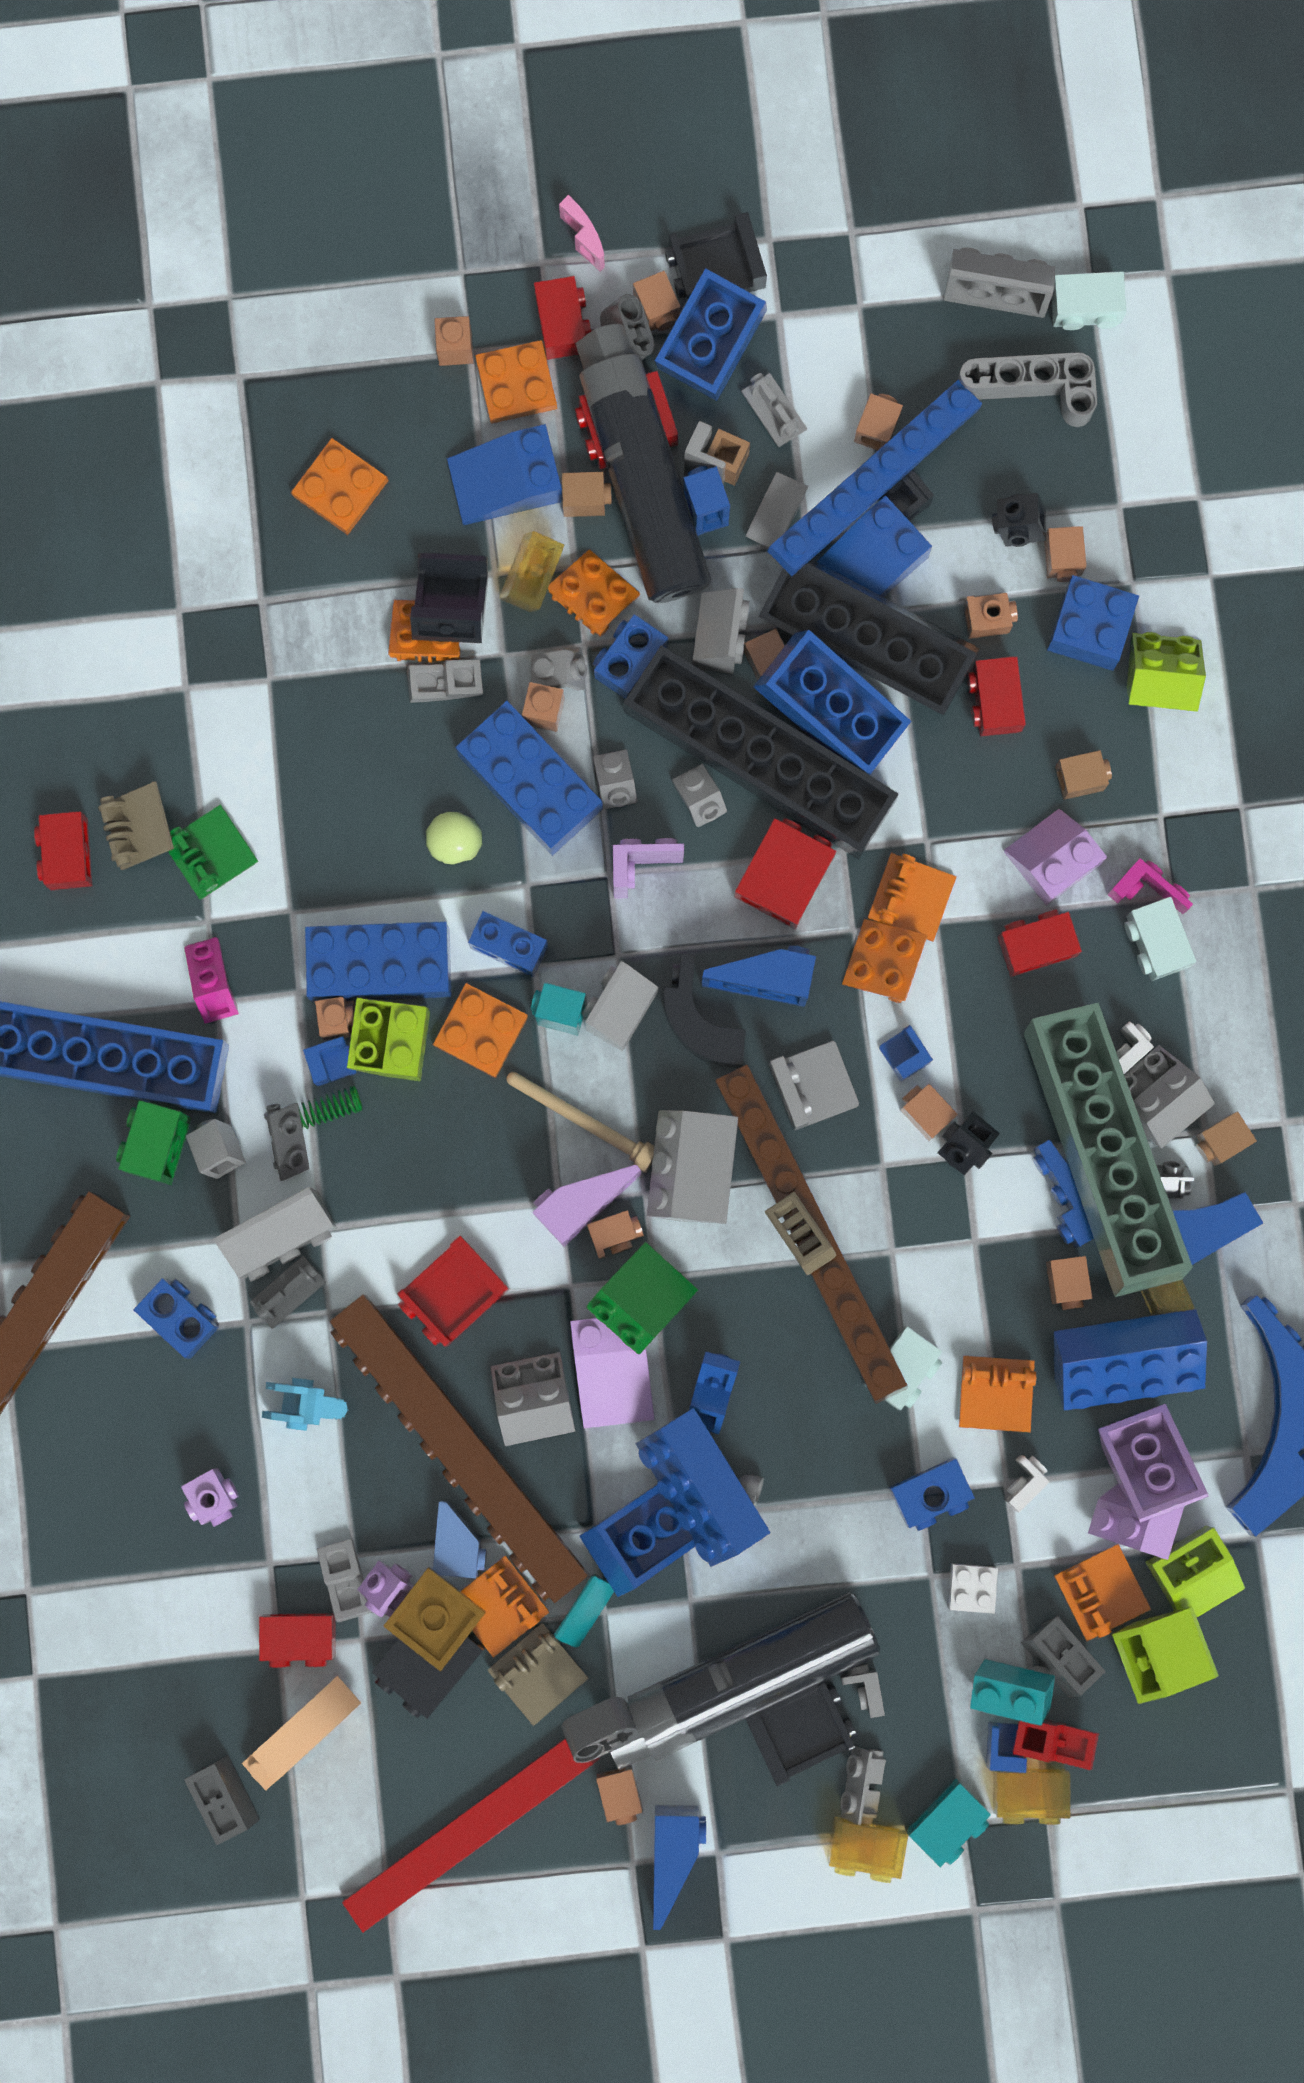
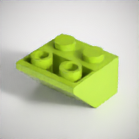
M1154 632L1132 633L1127 678L1128 704L1198 712L1206 678L1202 641L1190 636L1169 637L1160 636Z
M357 998L347 1069L391 1078L421 1081L430 1018L429 1009L424 1006Z
M1207 1525L1174 1544L1168 1560L1154 1556L1145 1562L1173 1610L1177 1611L1192 1606L1196 1617L1201 1616L1245 1589L1232 1556L1215 1528Z
M1192 1606L1133 1622L1112 1634L1138 1704L1171 1696L1219 1676Z

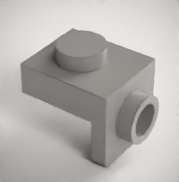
M567 649L531 655L532 683L555 688L569 687L577 691L585 689L587 667L584 656Z
M627 749L593 756L603 808L608 809L636 803L637 796Z
M703 764L672 779L676 791L687 806L697 827L713 821L727 812L721 792Z

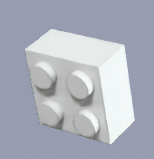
M951 1563L948 1609L995 1614L998 1568Z

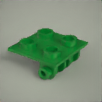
M221 804L184 829H181L179 826L170 831L174 849L168 851V853L200 900L259 862Z

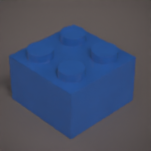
M1072 575L1065 590L1047 651L1113 671L1120 661L1139 595Z

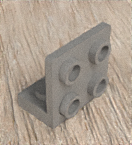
M834 1041L786 1059L782 1056L769 1063V1068L794 1131L859 1106V1101Z

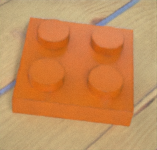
M542 340L475 355L491 424L557 409Z
M331 438L292 490L291 494L348 535L387 484L388 478Z
M466 983L433 1046L496 1078L529 1016Z

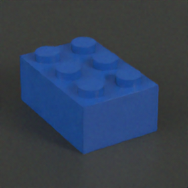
M705 268L655 359L657 368L718 401L767 312L766 301Z

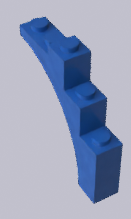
M1048 1140L1033 1149L1036 1156L1032 1159L1041 1175L1048 1174L1054 1184L1051 1192L1057 1203L1061 1207L1067 1206L1069 1211L1057 1217L1060 1224L1056 1227L1067 1245L1072 1243L1074 1248H1077L1094 1239L1069 1164L1066 1163L1052 1142ZM1246 1192L1216 1205L1195 1210L1173 1211L1192 1265L1263 1224Z
M1258 1295L1250 1296L1240 1304V1307L1256 1328L1267 1353L1273 1379L1274 1413L1270 1436L1259 1465L1245 1487L1226 1506V1509L1248 1535L1255 1537L1304 1496V1453L1301 1456L1298 1454L1304 1448V1345L1301 1347L1298 1344L1302 1339L1290 1325L1283 1326L1275 1317L1278 1314L1275 1306L1266 1297L1260 1299Z

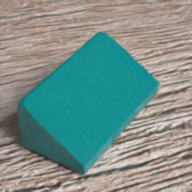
M596 1573L591 1575L554 1634L556 1639L573 1647L581 1645L614 1593L608 1581Z

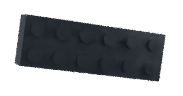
M813 559L793 576L784 568L782 569L758 616L792 635L797 632L810 630L848 665L942 715L947 712L980 650L977 646Z

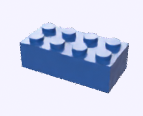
M810 630L795 633L753 686L814 741L868 775L874 771L911 723L909 718Z
M508 701L501 705L455 747L458 757L552 856L603 810L602 800Z
M447 922L305 927L307 998L311 1002L344 997L346 1001H356L357 998L387 1000L452 997L450 928Z
M1196 1309L1054 1331V1379L1064 1411L1205 1389L1207 1340Z
M694 1408L635 1443L639 1449L640 1460L655 1475L658 1480L659 1491L666 1499L670 1500L677 1511L678 1522L685 1530L689 1531L696 1542L697 1553L704 1561L708 1562L710 1567L739 1555L771 1533Z

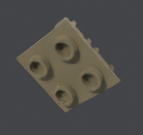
M157 782L147 784L114 799V796L100 799L101 805L98 806V809L101 811L103 822L109 823L103 827L104 831H111V834L106 836L107 841H112L109 842L112 853L111 859L116 861L117 867H120L121 870L174 849Z
M543 1623L487 1670L494 1678L493 1681L498 1688L506 1692L533 1726L589 1679Z

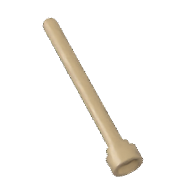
M516 1072L508 1074L507 1082L509 1085L630 1156L629 1160L634 1162L633 1165H637L644 1173L652 1165L654 1145L646 1142L644 1144L640 1141L635 1143Z

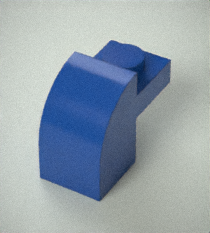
M705 1352L689 1410L694 1408L707 1430L719 1434L740 1361L730 1359L723 1354Z

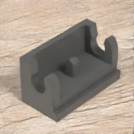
M1055 1616L1053 1619L1046 1620L1040 1624L1041 1628L1036 1633L1028 1635L1021 1643L1041 1666H1045L1052 1675H1055V1683L1068 1698L1079 1697L1106 1671L1060 1618Z
M228 1755L207 1767L201 1768L184 1779L216 1846L248 1830L260 1820Z

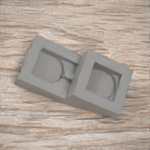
M777 472L745 537L770 547L788 530L809 486Z
M480 659L445 661L444 664L409 665L407 668L410 703L460 699L483 694Z
M349 1539L318 1548L317 1553L324 1582L328 1587L335 1620L339 1623L372 1613L365 1606L367 1599L357 1590L364 1581L353 1540Z

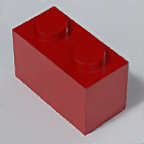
M575 276L535 282V296L547 360L579 355L576 342L591 332L589 319L583 320L581 308H586L583 287H576Z
M1017 656L975 661L972 672L967 673L969 693H975L976 706L971 708L972 723L974 727L979 726L980 737L1022 732L1026 723Z
M81 811L39 815V826L34 828L35 842L37 847H41L42 860L37 861L39 881H43L44 885L50 890L91 887L92 873L88 818Z
M1058 909L1038 915L1039 921L1026 925L1024 920H1019L1004 926L1005 931L1001 932L998 940L1010 977L1077 957L1082 952L1069 912L1059 914Z
M334 1613L263 1614L259 1617V1661H269V1667H290L291 1661L304 1660L305 1667L327 1666V1660H333L336 1657V1620Z

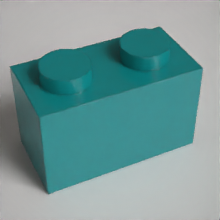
M544 983L542 991H535L531 1004L532 1015H535L537 1025L578 1036L584 1017L583 1012L587 1006L586 993Z
M984 1659L974 1675L970 1709L1041 1726L1051 1709L1055 1675Z
M956 1778L914 1821L906 1832L941 1868L945 1862L951 1865L960 1857L964 1851L962 1845L971 1836L975 1839L989 1826L987 1819L991 1814Z

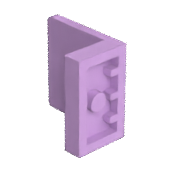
M673 838L656 839L655 844H641L639 839L620 840V845H613L614 899L628 898V889H635V864L683 863L684 844H677V840Z

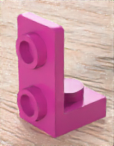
M1141 858L1107 894L1117 904L1124 897L1131 900L1144 886L1139 881L1142 879L1164 899L1171 897L1175 908L1181 914L1187 912L1193 905L1188 900L1190 895L1184 888L1176 883L1171 885L1162 877L1163 872L1156 864L1149 860L1144 862Z
M215 937L185 946L193 998L204 1023L238 1015L237 1003L227 982L218 938Z

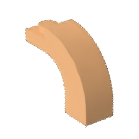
M338 1676L335 1677L242 1763L243 1766L266 1791L339 1725L361 1702Z

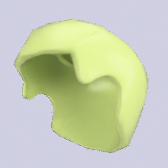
M446 812L436 816L426 830V847L432 857L444 864L454 865L472 860L482 845V831L475 819L460 812Z

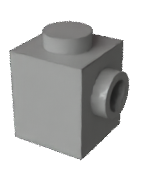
M210 1119L201 1122L196 1127V1130L186 1135L199 1173L218 1179L246 1163L231 1125L216 1119Z

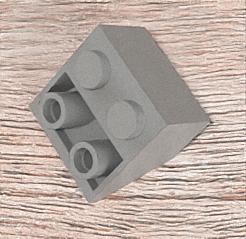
M733 588L701 593L692 665L700 670L733 674L734 665L742 664L745 635L739 634V630L746 631L750 602L743 600L744 589Z
M621 961L617 969L613 966L609 968L601 982L604 991L599 999L594 996L591 998L583 1015L588 1032L623 1051L657 995L658 987L628 964Z
M1160 1045L1124 1074L1145 1135L1161 1149L1215 1104L1202 1079Z
M560 1352L490 1366L497 1417L505 1446L575 1432Z

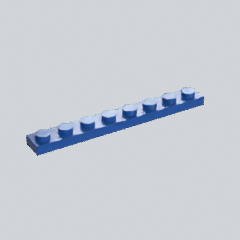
M957 380L769 547L767 552L793 576L980 409L982 403Z

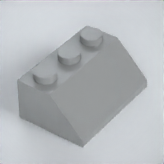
M974 248L953 249L943 301L1044 318L1054 291L1055 266L1047 265L1045 261L1038 259L1028 261L1015 260L1012 256L998 253L994 256L981 254Z
M659 1110L647 1216L683 1222L727 1223L738 1117L691 1111Z
M308 1187L214 1238V1241L238 1278L245 1279L249 1277L250 1281H254L269 1273L270 1271L267 1266L280 1260L282 1264H285L301 1255L300 1248L312 1243L313 1247H317L332 1238L330 1232L337 1229L318 1191Z

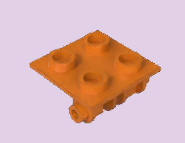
M590 549L546 588L553 595L551 598L553 601L559 602L565 609H568L567 613L569 615L575 613L576 621L582 619V623L591 630L590 633L593 635L597 633L600 637L609 629L608 624L641 594Z
M394 600L388 651L390 658H397V661L415 660L417 656L418 662H422L423 656H428V662L431 663L433 657H436V661L460 660L459 642L412 640L410 616L415 600Z
M891 853L868 919L927 934L926 940L934 942L957 876L915 862L916 858L907 854L899 856Z
M864 919L842 985L886 996L888 1000L896 1003L906 1001L928 935Z
M963 1356L959 1427L1031 1433L1033 1386L1036 1385L1035 1361Z
M1119 1544L1054 1575L1086 1641L1097 1636L1098 1638L1104 1637L1112 1632L1111 1629L1151 1610Z
M506 1555L461 1590L463 1594L486 1611L472 1631L493 1658L549 1613V1610Z

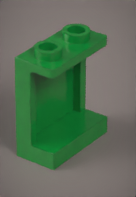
M645 1242L588 1303L587 1309L615 1333L625 1345L630 1347L635 1353L641 1354L695 1295L698 1289Z

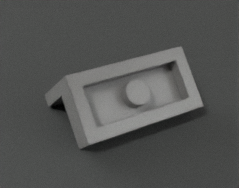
M699 421L685 450L684 473L688 475V472L701 466H707L708 469L717 466L724 485L726 463L707 454L711 446L712 426Z

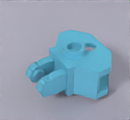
M292 1378V1384L266 1382V1389L284 1392L282 1411L262 1410V1418L286 1422L287 1429L307 1431L308 1424L319 1425L320 1418L335 1420L342 1417L345 1418L349 1410L344 1399L340 1400V1398L323 1396L324 1389L313 1387L314 1380Z

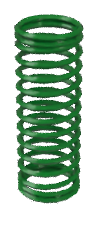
M353 1085L349 1088L354 1107L347 1090L344 1088L348 1109L341 1092L337 1091L342 1111L335 1094L331 1093L336 1113L328 1094L325 1095L330 1115L322 1096H320L324 1117L316 1098H314L318 1119L310 1100H308L312 1121L304 1102H302L306 1119L305 1123L299 1109L302 1129L303 1125L306 1129H309V1123L312 1127H315V1121L318 1125H321V1119L324 1123H327V1117L330 1121H333V1115L336 1119H339V1113L342 1117H345V1111L348 1115H351V1109L355 1114L360 1111L362 1112L363 1108L356 1087Z

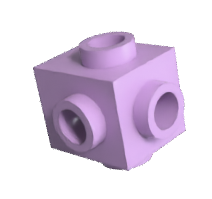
M218 1468L212 1469L181 1486L188 1499L184 1502V1506L193 1521L199 1520L201 1525L211 1521L213 1527L233 1517L230 1510L238 1506L235 1498L239 1497V1494L231 1479L227 1478L224 1480ZM209 1494H212L215 1498L214 1505H211L208 1501Z
M378 1561L357 1590L367 1599L365 1606L379 1617H383L384 1614L391 1617L414 1585L409 1581L412 1575L403 1567L395 1563L391 1568Z

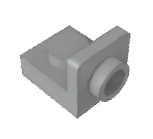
M860 1664L847 1670V1673L840 1674L842 1685L864 1683V1687L857 1688L861 1710L868 1709L870 1718L885 1716L876 1668L869 1669L868 1664Z

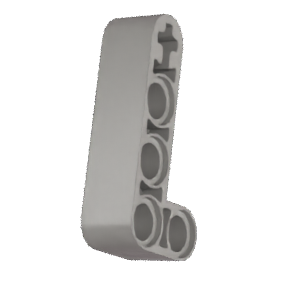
M1084 353L975 358L963 364L958 377L961 384L978 400L1060 395L1062 417L1067 424L1074 427L1087 424L1097 405L1095 366L1093 360ZM1077 368L1084 373L1085 377L1080 379L1074 378L1070 375L1069 369ZM1043 370L1050 375V379L1046 381L1040 380L1035 376L1034 372ZM1009 372L1015 376L1016 381L1011 383L1005 382L1000 377V374ZM969 376H975V380L979 381V383H973L972 378H970ZM1075 401L1082 402L1087 407V411L1078 412L1074 410L1071 403Z

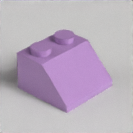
M1060 809L1056 810L1004 850V853L1046 906L1100 866L1107 858L1087 830Z
M1117 1484L1098 1499L1088 1534L1168 1560L1184 1506L1140 1523L1121 1487Z

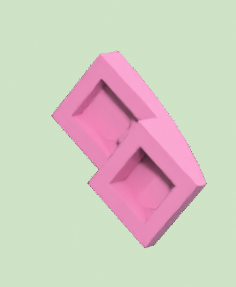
M568 195L559 204L560 218L577 232L575 235V250L601 272L605 267V260L599 236L586 213Z

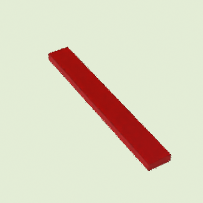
M564 1738L343 1900L342 1904L362 1933H364L589 1768L600 1757L589 1762H575Z

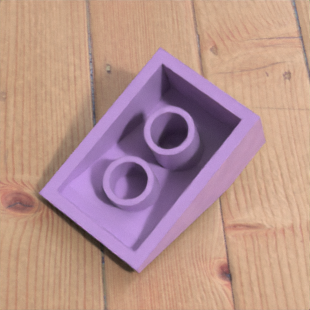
M632 1165L559 1187L554 1192L547 1189L533 1203L537 1208L532 1213L565 1247L587 1224L592 1222L641 1175V1169L637 1165Z
M597 1318L570 1321L583 1427L592 1428L654 1420L646 1348L641 1354L635 1353Z
M1166 1404L1098 1429L1103 1452L1119 1486L1140 1523L1209 1497Z

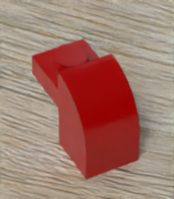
M1045 1719L1041 1726L1019 1721L1013 1754L1048 1763L1056 1761L1091 1770L1099 1733Z

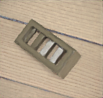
M795 1192L764 1211L806 1275L813 1273L836 1257L837 1254ZM797 1208L798 1213L780 1223L779 1218ZM805 1220V1225L790 1235L787 1233L788 1230ZM812 1232L815 1235L799 1247L795 1245Z

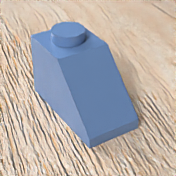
M441 1500L438 1506L433 1570L440 1576L477 1578L478 1570L485 1571L487 1549L480 1548L481 1539L451 1503Z

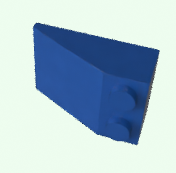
M546 424L508 433L447 458L463 525L563 502L562 488Z
M884 496L861 516L817 562L884 597L929 558L932 545L888 497Z
M789 946L788 950L779 949L705 969L702 977V987L805 1007L816 956L809 955L810 950L807 948Z
M658 1485L650 1488L579 1535L617 1597L634 1590L695 1547L696 1542L689 1531L680 1525L676 1516L677 1511L670 1500L661 1494Z
M655 1805L653 1930H661L699 1855V1844H706V1816H699L698 1806Z

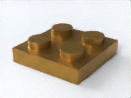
M428 1567L383 1627L441 1672L486 1611Z

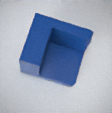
M911 1025L905 1027L902 1032L879 1047V1050L900 1082L933 1061Z
M344 1036L303 1050L313 1082L318 1087L357 1073L356 1070L347 1069L349 1045Z
M988 1722L986 1766L989 1770L1026 1773L1027 1758L1013 1754L1019 1724Z

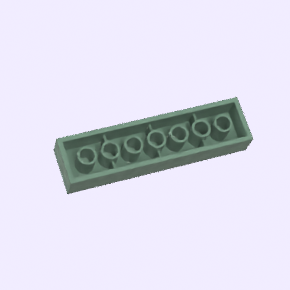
M1099 1002L1031 1019L1024 1032V1037L1114 1297L1182 1280L1193 1267Z

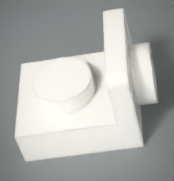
M1130 1021L1120 1029V1032L1133 1047L1131 1048L1126 1043L1116 1052L1124 1074L1154 1048L1149 1042L1152 1039L1150 1034L1140 1024L1134 1026Z
M1020 1455L1016 1459V1462L1030 1475L1027 1479L1021 1476L1007 1490L1010 1496L1005 1501L1016 1512H1020L1049 1483L1043 1476L1047 1469L1034 1456L1027 1459L1025 1456Z

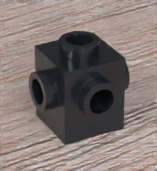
M1038 493L1014 494L1007 498L997 499V513L992 515V525L994 533L1000 534L1005 547H1021L1028 543L1046 541V510Z
M972 1111L961 1125L954 1121L945 1131L941 1138L946 1142L937 1153L950 1166L956 1168L965 1176L973 1166L980 1169L993 1153L988 1149L1000 1133Z

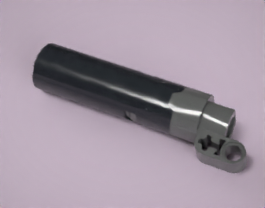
M625 294L601 312V327L595 328L576 342L584 369L579 374L648 600L655 603H666L693 595L705 589L711 582V576L657 404L642 360L648 357L654 350L653 336L641 302L637 297Z
M848 1592L628 1696L627 1703L622 1697H613L566 1719L561 1728L575 1762H589L610 1752L618 1769L621 1770L650 1755L653 1756L655 1761L664 1758L879 1656L881 1649L860 1602L855 1594Z

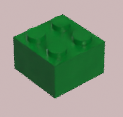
M139 1100L137 1108L132 1107L128 1115L126 1126L130 1128L127 1142L122 1141L117 1152L116 1162L120 1163L118 1169L135 1176L172 1186L192 1118L182 1112Z

